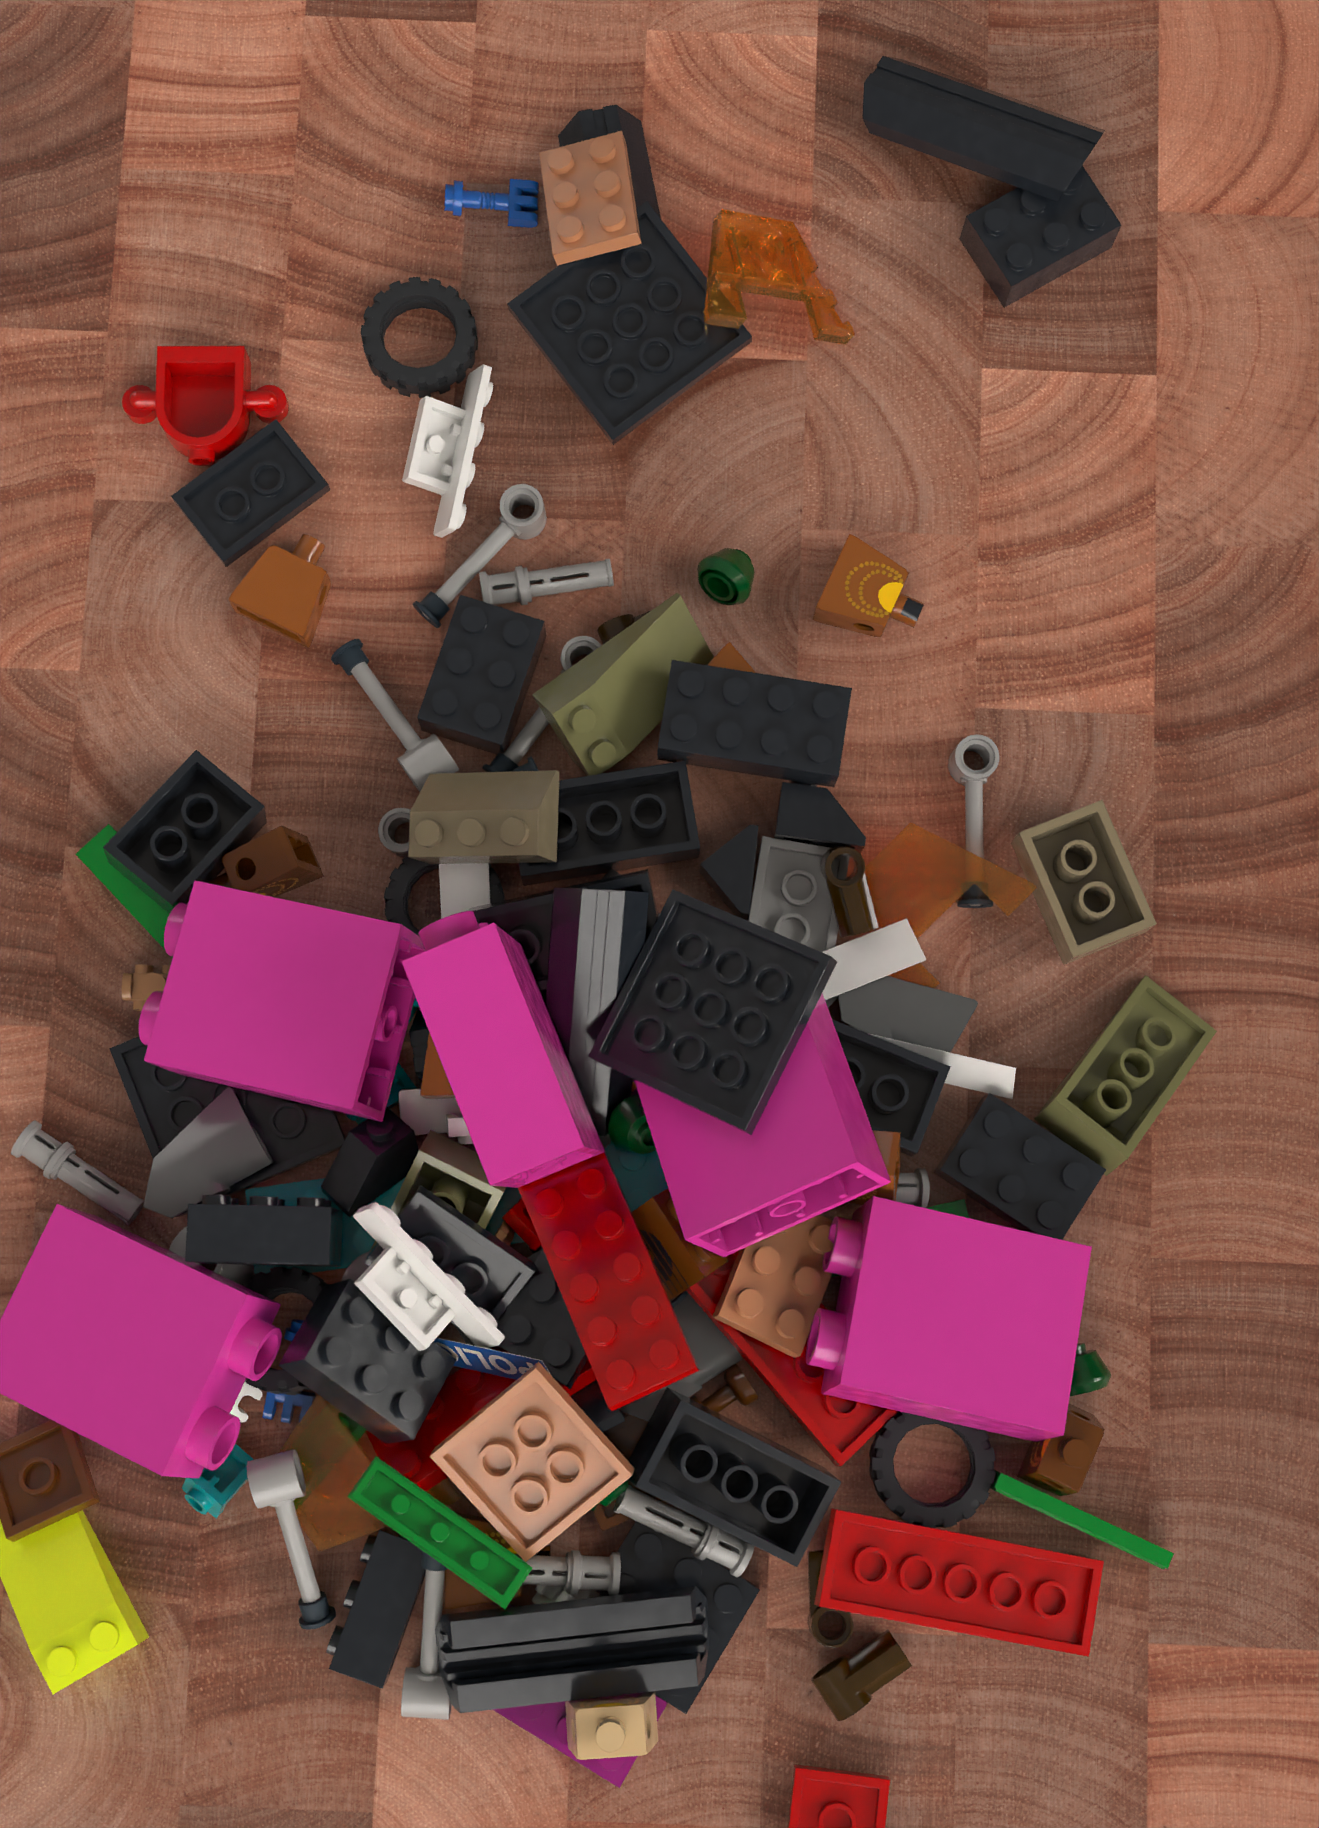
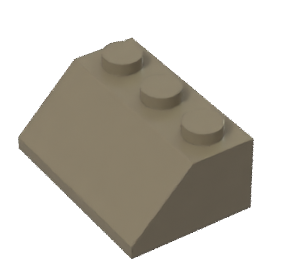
M559 771L429 774L410 811L408 857L428 864L557 862Z

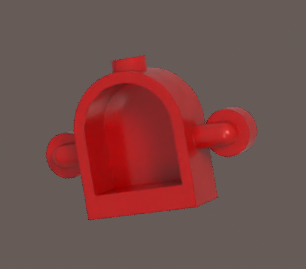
M157 346L156 391L144 385H135L130 387L122 398L123 409L130 420L137 424H147L157 417L172 446L188 457L189 463L196 466H211L215 464V460L225 457L240 446L247 435L250 425V413L252 411L256 413L262 422L270 424L275 419L281 422L289 411V404L285 393L279 387L264 385L256 391H251V361L245 346Z

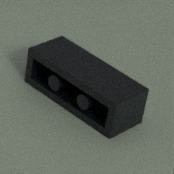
M383 1526L377 1536L369 1534L360 1557V1561L367 1564L361 1582L352 1580L343 1603V1607L350 1609L345 1626L343 1628L336 1625L326 1653L333 1655L329 1667L330 1670L382 1689L388 1681L426 1573V1569L421 1566L422 1551L389 1527Z

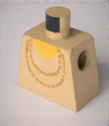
M655 1691L565 1701L568 1749L577 1759L642 1756L648 1754L658 1742Z

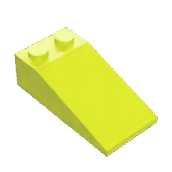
M83 1510L15 1542L6 1539L0 1520V1577L30 1652L52 1694L64 1689L149 1638L144 1625Z

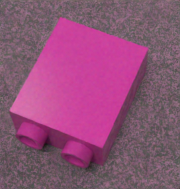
M194 880L188 904H177L171 911L166 923L164 947L166 953L173 957L164 990L163 992H153L147 998L141 1011L139 1037L144 1045H148L144 1061L180 1075L382 1122L415 1000V994L402 961L425 952L420 937L402 924Z
M464 911L450 915L421 929L418 934L425 952L403 960L402 964L490 1186L519 1188L605 1152L522 945L495 923L478 924L473 911Z
M823 993L752 1135L634 1080L686 1241L722 1257H726L891 1182Z
M875 1196L853 1212L852 1220L838 1216L834 1217L828 1239L834 1246L832 1251L825 1252L823 1255V1271L842 1275L836 1311L817 1309L810 1327L806 1348V1363L825 1368L821 1394L1033 1442L1064 1435L1091 1246Z
M56 1204L0 1319V1394L161 1476L199 1479L204 1467L211 1471L220 1467L231 1453L240 1431V1419L230 1412L246 1378L252 1381L259 1380L268 1371L276 1358L282 1340V1332L280 1328L272 1325L281 1304L193 1262H185L184 1257L98 1216Z

